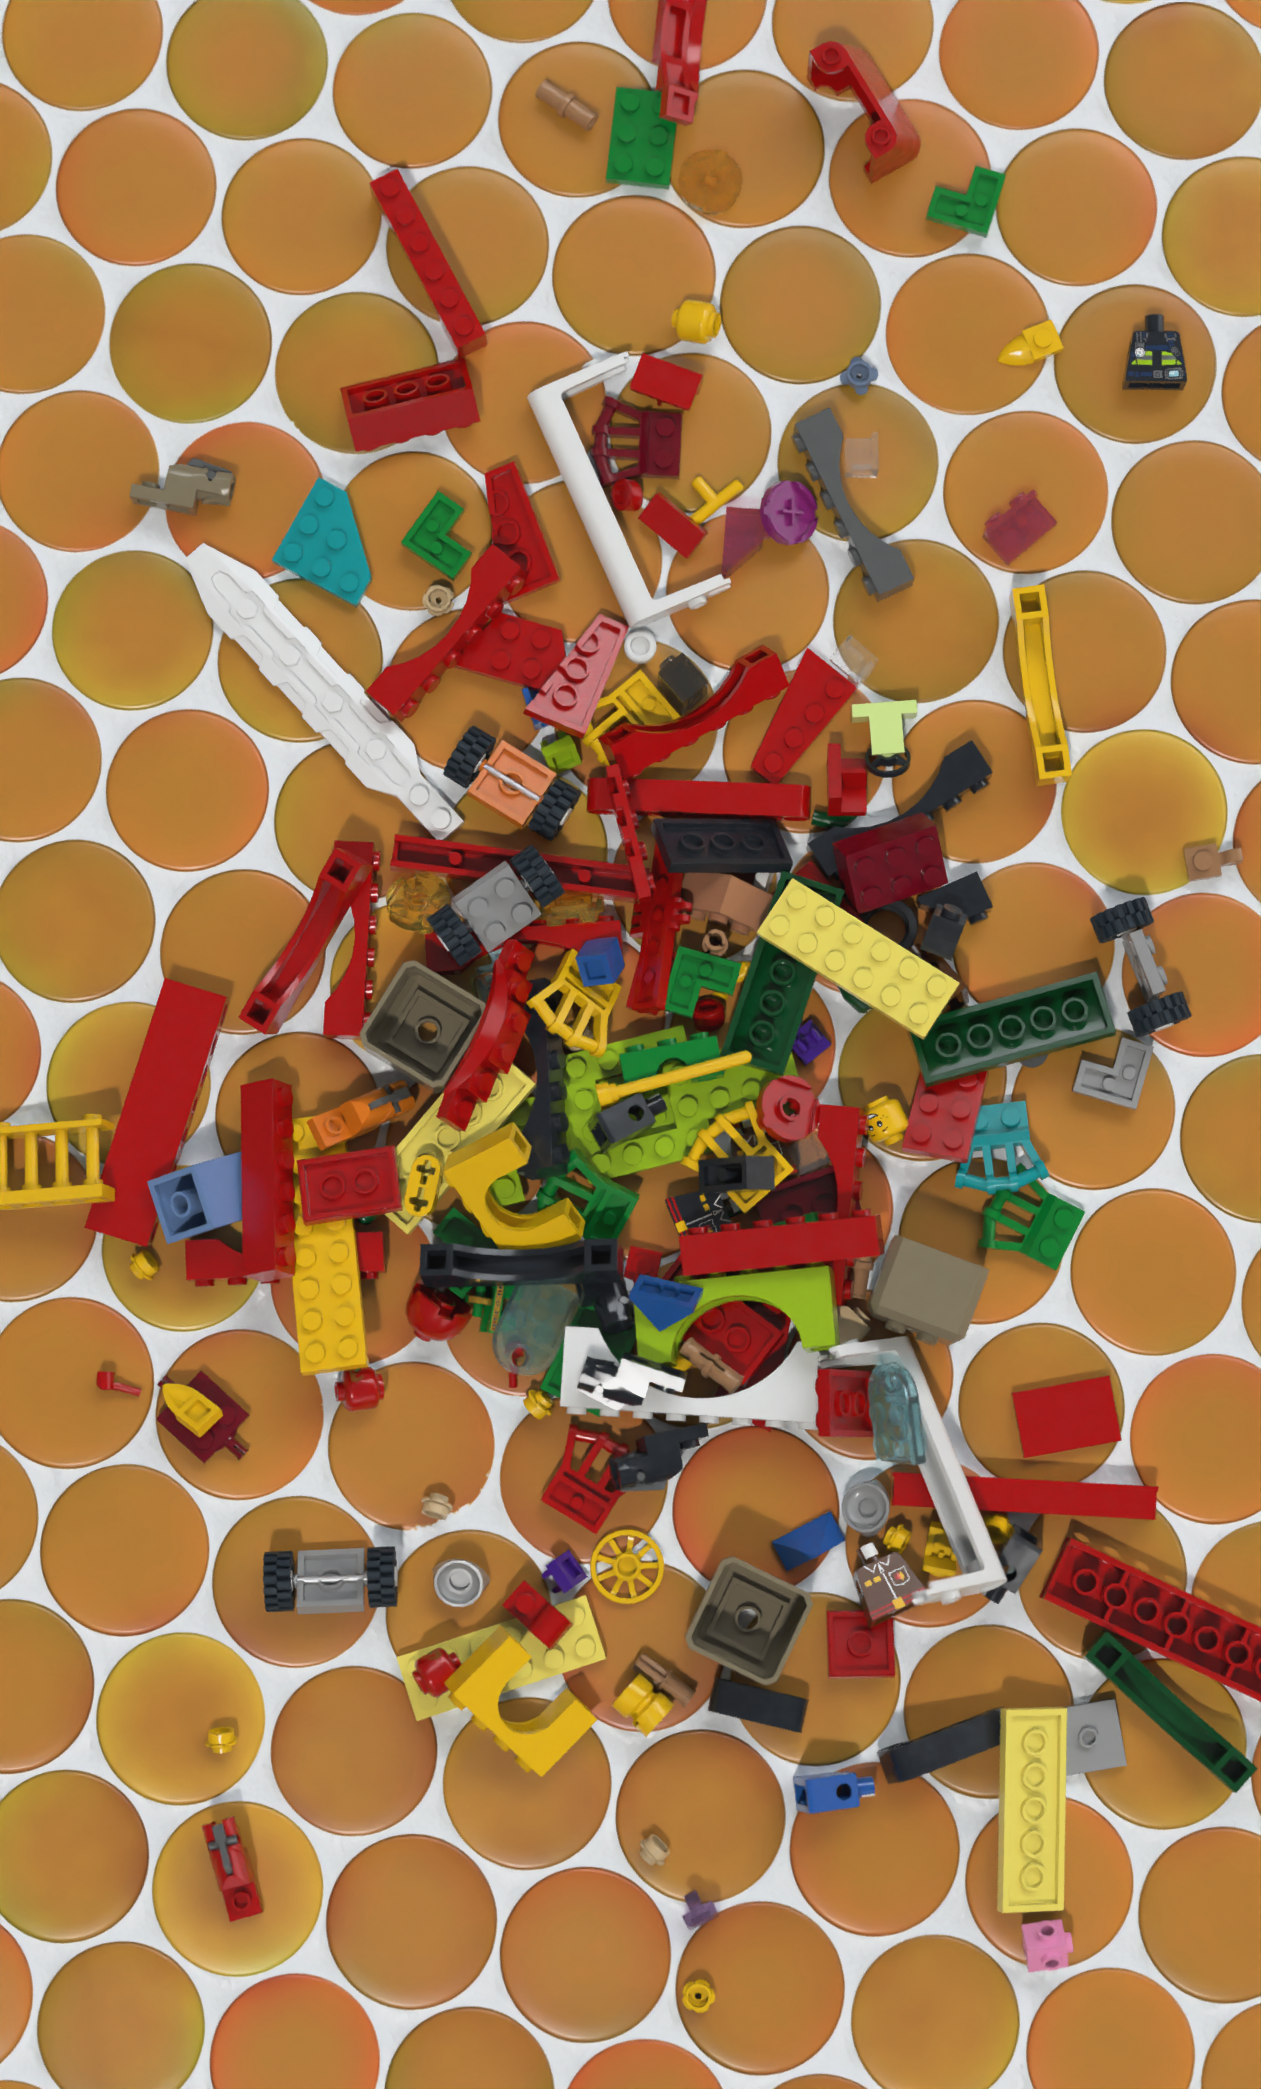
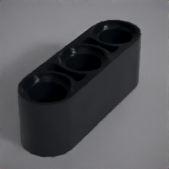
M715 1677L708 1711L802 1733L809 1700Z

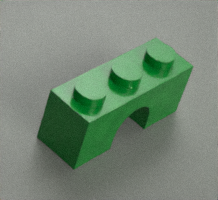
M701 1032L690 1035V1041L677 1043L676 1038L658 1041V1047L645 1049L644 1044L624 1048L625 1053L619 1054L624 1084L657 1075L660 1067L670 1061H677L685 1066H690L721 1057L717 1036L709 1037V1032ZM724 1071L690 1079L691 1084L724 1078ZM659 1088L653 1089V1090H649V1091H646V1092L657 1091V1090H659Z

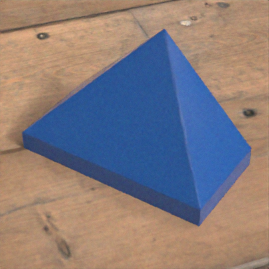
M640 1274L630 1291L629 1299L661 1332L694 1312L703 1295V1288Z
M829 1511L772 1541V1544L784 1567L789 1571L846 1540Z

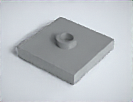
M1114 1698L1064 1707L1067 1708L1066 1776L1127 1766Z

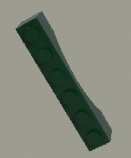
M1102 1630L1081 1654L1084 1659L1230 1791L1237 1793L1258 1769L1232 1744L1173 1694L1107 1631Z

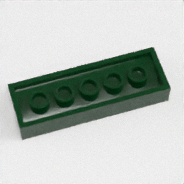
M782 870L768 914L792 878L839 908L845 890ZM760 937L720 1056L749 1051L752 1059L749 1063L744 1064V1066L784 1076L818 973Z
M1093 972L940 1014L924 1040L908 1030L907 1034L913 1047L925 1087H930L1116 1035V1030L1098 974Z

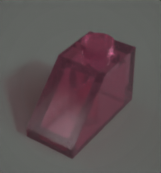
M726 507L722 576L724 578L731 576L762 549L763 539H770L762 525L760 509Z

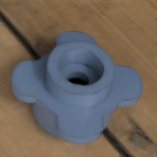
M855 357L851 360L847 371L841 373L840 381L843 385H849L854 388L857 395H864L868 391L869 384L877 380L878 371L874 367L871 368L862 358ZM861 374L862 378L858 379L856 375Z

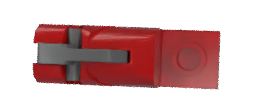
M235 1816L224 1818L222 1823L216 1825L215 1821L202 1825L219 1891H222L229 1921L232 1922L263 1913L248 1851L243 1846Z

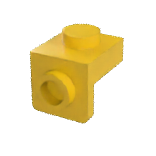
M931 1521L923 1554L922 1570L937 1577H954L957 1569V1559L944 1527L940 1522Z

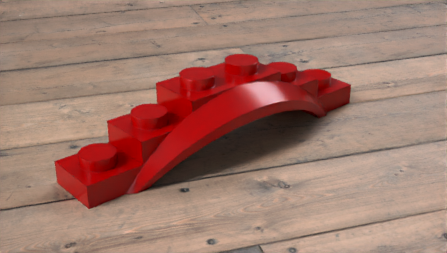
M660 0L657 7L652 63L658 64L656 90L662 92L659 118L687 126L693 123L695 102L698 100L700 58L707 0Z
M507 939L505 941L499 958L494 962L491 988L481 1020L463 1059L443 1091L444 1097L436 1117L456 1131H466L477 1102L487 1103L498 1073H509L531 1017L524 1010L533 986L532 983L526 980V976L535 954L515 939Z

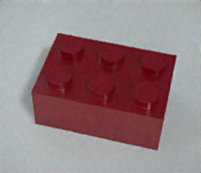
M922 812L832 843L842 890H845L844 900L858 915L948 884L936 824Z

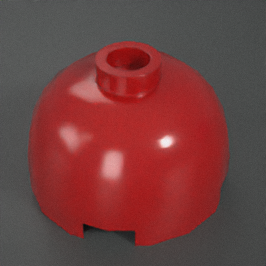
M422 1280L416 1281L406 1301L405 1314L409 1324L414 1328L413 1333L419 1339L426 1342L431 1340L448 1341L460 1335L472 1318V1314H468L471 1307L464 1302V1299L459 1298L450 1289H447L446 1294L437 1289L427 1288Z

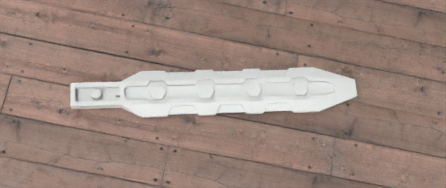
M204 543L185 558L207 614L231 640L235 639L258 664L259 671L273 686H278L301 711L302 718L316 733H321L344 758L345 765L366 788L397 797L437 840L445 841L464 824L460 816L421 775L415 744L394 721H389L364 694V688L351 674H346L321 647L322 643L308 627H303L278 600L279 596L255 570Z

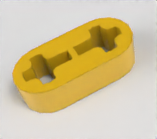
M422 1155L412 1164L404 1205L409 1214L415 1217L429 1216L436 1208L444 1170L442 1162L437 1157ZM428 1161H431L430 1165L432 1168H435V1174L428 1175L425 1185L423 1184L425 1173L420 1172L421 1165H427ZM422 1188H425L423 1199L428 1201L427 1207H421L419 1212L417 1211V1205L413 1204V1199L419 1198Z

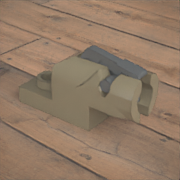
M193 458L187 465L176 464L169 466L164 490L160 489L161 486L156 483L142 481L141 485L132 483L129 496L133 504L196 516L199 500L202 501L201 504L230 506L236 477L229 470Z

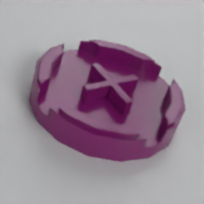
M787 480L774 483L765 491L761 499L760 516L767 534L777 543L788 546L803 543L813 535L818 518L815 519V510L818 509L809 489L800 482Z

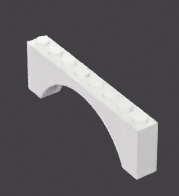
M565 1326L560 1407H567L566 1414L586 1415L587 1409H599L600 1416L619 1417L620 1411L633 1412V1418L653 1419V1413L666 1414V1420L686 1421V1415L699 1416L700 1423L719 1424V1417L732 1418V1425L752 1426V1420H765V1427L785 1428V1422L799 1423L798 1429L818 1430L815 1422L816 1413L818 1412V1396L815 1391V1381L818 1377L817 1369H822L820 1363H817L816 1357L830 1355V1351L807 1353L802 1348V1342L797 1341L788 1357L772 1374L761 1382L740 1392L714 1398H689L665 1393L648 1385L641 1406L625 1404L619 1410H614L580 1392L577 1385L587 1356L614 1361V1365L617 1367L620 1366V1363L610 1352L599 1328Z

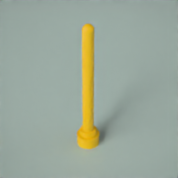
M741 1051L618 1086L615 1083L608 1084V1081L596 1084L595 1088L601 1110L614 1106L615 1103L620 1102V1098L747 1064L751 1061L752 1055L749 1051Z

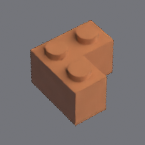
M685 873L680 898L693 904L692 911L686 912L687 915L691 916V919L704 922L705 917H708V920L717 924L727 925L728 923L731 925V931L748 936L749 931L757 932L766 919L773 895L732 875L721 873Z

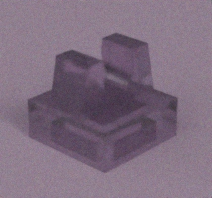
M696 1890L683 1896L690 1912L683 1915L682 1918L690 1931L720 1916L713 1901L703 1904Z

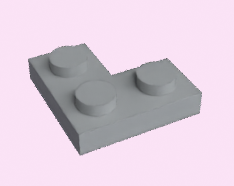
M1122 1037L1113 1068L1082 1059L1072 1092L1136 1110L1154 1046Z

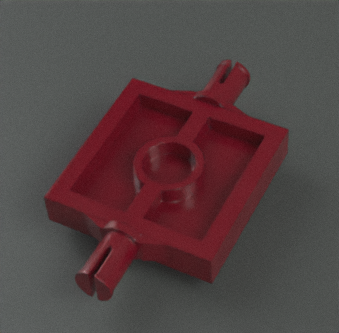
M200 1371L185 1386L197 1390L221 1408L223 1416L200 1438L177 1421L175 1414L168 1406L156 1420L203 1464H206L216 1452L225 1447L238 1460H241L243 1455L234 1447H237L244 1455L249 1450L234 1437L238 1428L250 1415L206 1374ZM168 1375L162 1378L167 1384L174 1383ZM160 1380L157 1386L163 1390L162 1386L164 1383Z

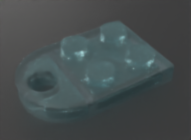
M558 1284L515 1286L493 1334V1352L499 1364L513 1374L524 1376L535 1375L547 1369L554 1361L565 1337V1326H570L580 1305L577 1294ZM517 1348L523 1349L526 1355L525 1362L519 1367L515 1366L512 1362V1353Z
M898 1362L878 1365L873 1369L868 1382L869 1416L872 1421L873 1449L876 1460L912 1465L926 1463L919 1396L915 1381L906 1367Z

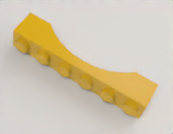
M1045 585L1012 588L1009 602L1036 786L1069 782L1072 771L1068 743L1056 690Z

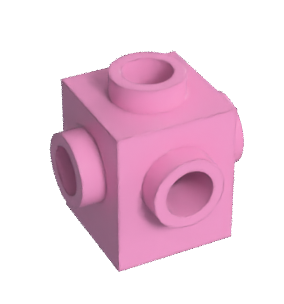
M1061 1919L1044 1920L1022 1925L1023 1949L1028 1973L1044 1970L1052 1971L1068 1967V1953H1073L1071 1933H1064Z

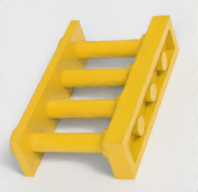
M100 1114L82 1115V1120L11 1126L8 1122H0V1211L115 1201V1188L103 1184V1180L100 1179L99 1131L114 1130V1123L102 1119ZM86 1132V1180H83V1185L72 1186V1182H69L68 1134ZM55 1135L56 1182L52 1183V1188H42L38 1184V1137ZM25 1138V1185H22V1190L11 1191V1188L8 1187L7 1139Z

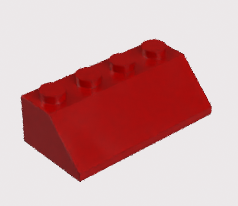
M464 358L340 388L355 452L362 450L373 451L379 446L391 443H405L411 438L423 435L434 436L444 430L456 427L466 428L473 423L480 422L475 395Z

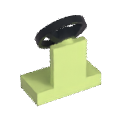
M917 700L851 705V723L869 722L871 747L866 752L865 765L872 774L883 778H893L902 775L909 769L911 756L908 749L904 747L902 719L916 718L918 713ZM903 753L906 756L907 761L898 754ZM878 755L876 759L870 764V756ZM897 764L902 766L892 771L877 769L881 765L888 767Z

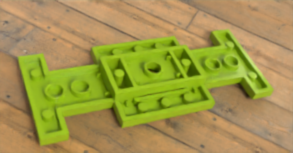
M680 1025L607 1044L605 1053L600 1058L591 1056L589 1051L586 1050L565 1055L566 1066L563 1068L564 1083L567 1087L565 1114L569 1122V1127L566 1131V1144L569 1152L575 1147L578 1148L601 1176L610 1177L611 1179L680 1162L683 1156H688L698 1136L696 1133L702 1128L706 1130L710 1126L708 1120L714 1119L719 1113L725 1114L744 1107V1103L751 1100L756 1108L757 1097L763 1086L767 1082L782 1076L740 1065L723 1070L724 1078L691 1084L689 1079L660 1087L657 1091L641 1093L644 1099L659 1093L666 1103L667 1111L655 1116L656 1122L649 1130L603 1155L588 1128V1124L594 1116L604 1111L601 1110L595 1085L607 1081L608 1084L615 1083L616 1086L624 1084L619 1054L625 1053L624 1048L644 1044L645 1049L658 1047V1041L676 1038L677 1043L685 1042L687 1037L684 1026ZM791 1052L784 1076L792 1075L798 1077ZM670 1061L663 1064L657 1074L686 1066L677 1061ZM631 1095V1096H628V1097H624V1098H620V1102H622V1101H624V1100H626V1099H628V1098H630V1097H632V1096H634V1095ZM535 1097L525 1099L502 1127L514 1122L522 1132L532 1111ZM787 1101L783 1105V1110L788 1116L794 1114V1110L790 1108V1102ZM629 1114L632 1120L637 1121L634 1115ZM707 1147L703 1155L713 1152ZM517 1169L496 1179L490 1185L494 1199L502 1207L525 1202Z

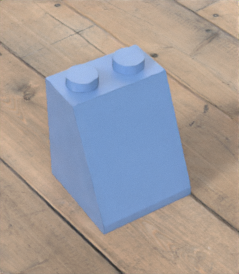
M241 1152L198 1163L147 1181L167 1244L242 1221Z

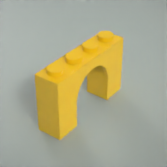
M514 1122L449 1154L443 1170L447 1184L457 1190L462 1197L466 1210L470 1213L473 1212L480 1222L485 1236L491 1237L498 1249H541L571 1244L582 1239L585 1220L568 1197L533 1214L510 1212L500 1206L494 1199L490 1185L496 1179L527 1164L532 1146Z
M500 1625L445 1681V1685L451 1692L448 1698L461 1711L467 1707L473 1713L470 1719L483 1732L489 1728L495 1734L492 1738L493 1741L504 1752H507L509 1749L515 1752L517 1756L514 1760L527 1773L533 1769L542 1777L597 1721V1718L568 1688H565L540 1715L529 1721L510 1722L501 1718L498 1711V1700L502 1689L532 1657Z

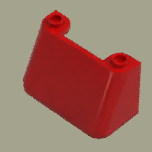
M835 41L825 42L809 51L807 79L814 91L820 89V87H827L833 90L837 97L850 89L872 124L865 133V144L871 154V159L863 169L870 183L878 181L913 161L920 152V137L870 55L860 48Z

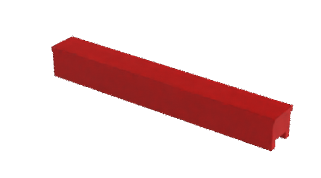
M395 834L390 870L476 882L506 861L520 881L521 877L515 871L510 859L521 851ZM539 853L565 891L564 894L638 903L628 865ZM645 867L646 873L650 872V868Z
M891 1472V1505L936 1508L922 1473ZM965 1476L979 1510L1156 1520L1158 1486Z

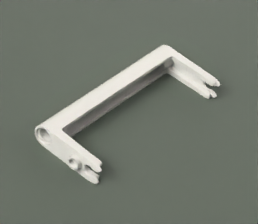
M623 352L601 362L599 359L589 361L582 366V370L536 389L527 396V399L629 628L637 629L687 607L690 610H694L708 603V598L731 588L730 578L723 579L722 574H719L657 600L652 599L564 404L565 399L626 372L625 365L630 362L628 359L629 354L628 352Z
M901 1336L859 1342L858 1339H851L841 1345L829 1348L832 1355L827 1354L816 1357L817 1363H820L822 1369L876 1364L879 1367L963 1574L928 1583L929 1589L912 1594L914 1598L912 1600L913 1604L922 1605L941 1601L943 1605H947L961 1599L963 1596L987 1592L1006 1583V1575L909 1337Z

